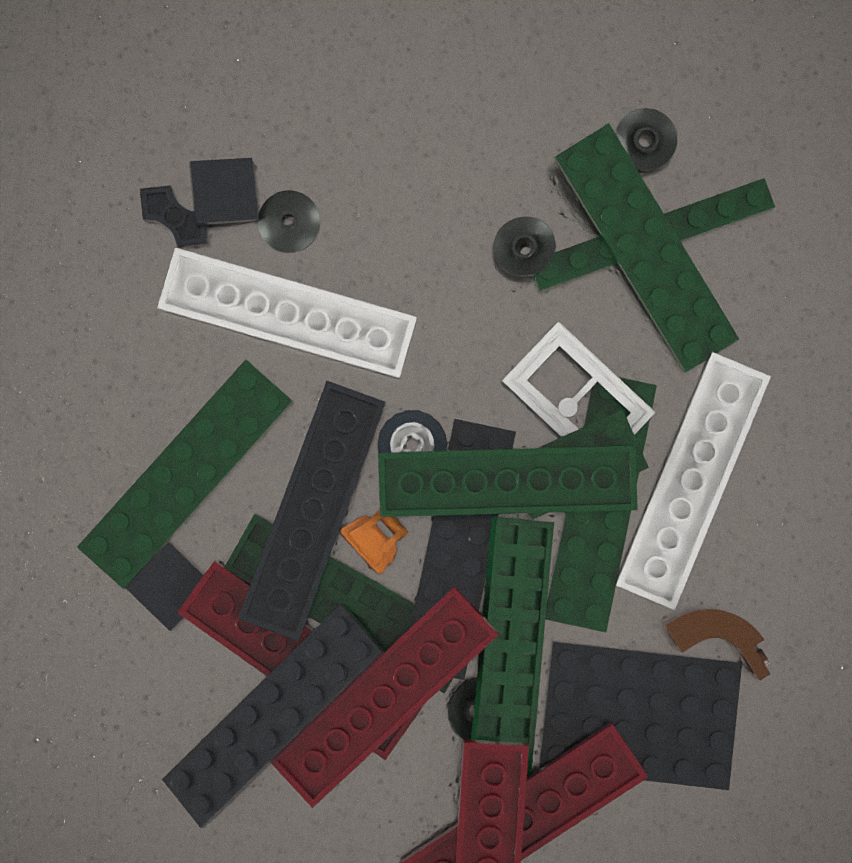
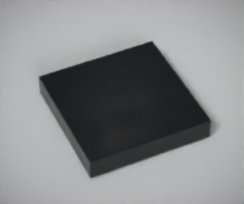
M252 158L189 162L195 225L254 222L259 220Z
M168 542L125 588L169 631H172L184 619L177 612L204 574L171 542Z

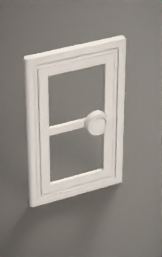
M560 322L502 380L561 437L578 430L567 417H572L576 414L578 401L597 382L630 412L627 420L634 435L656 413ZM560 346L592 378L573 398L561 400L557 409L527 379Z

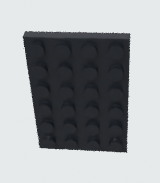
M552 641L539 769L612 722L647 773L648 778L644 781L729 790L742 663Z

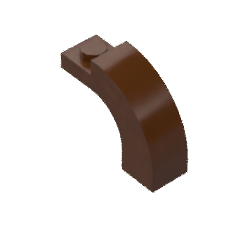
M698 608L679 613L662 623L677 650L682 653L703 640L721 638L730 642L736 648L755 679L760 681L770 675L766 667L770 665L767 656L761 648L757 650L754 648V646L764 641V638L748 621L733 613L713 608Z

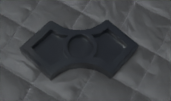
M171 185L140 189L144 221L157 222L167 227L172 232L179 249L209 245L208 226L195 225L194 211H190L178 203Z

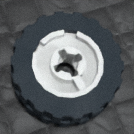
M404 410V412L393 415L384 423L383 428L380 430L377 444L378 452L411 451L406 447L407 441L415 439L419 444L415 451L447 450L446 434L441 424L432 415L420 410Z

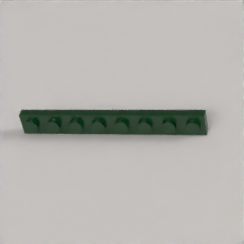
M763 178L664 213L682 242L770 211L775 208V204L766 180ZM602 236L555 252L550 264L541 272L533 275L538 291L541 292L615 266L618 263Z

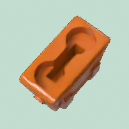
M379 509L372 518L363 515V517L354 519L355 521L340 529V535L375 573L382 574L387 565L392 563L394 555L397 553L398 548H396L395 543L398 540L400 541L409 532L395 517H380ZM379 520L394 534L390 539L376 526Z

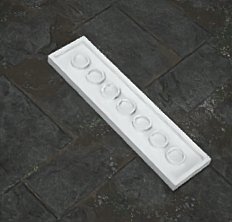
M179 248L174 250L157 307L160 310L396 378H400L417 317Z
M714 352L711 353L619 573L616 586L675 610L771 376Z

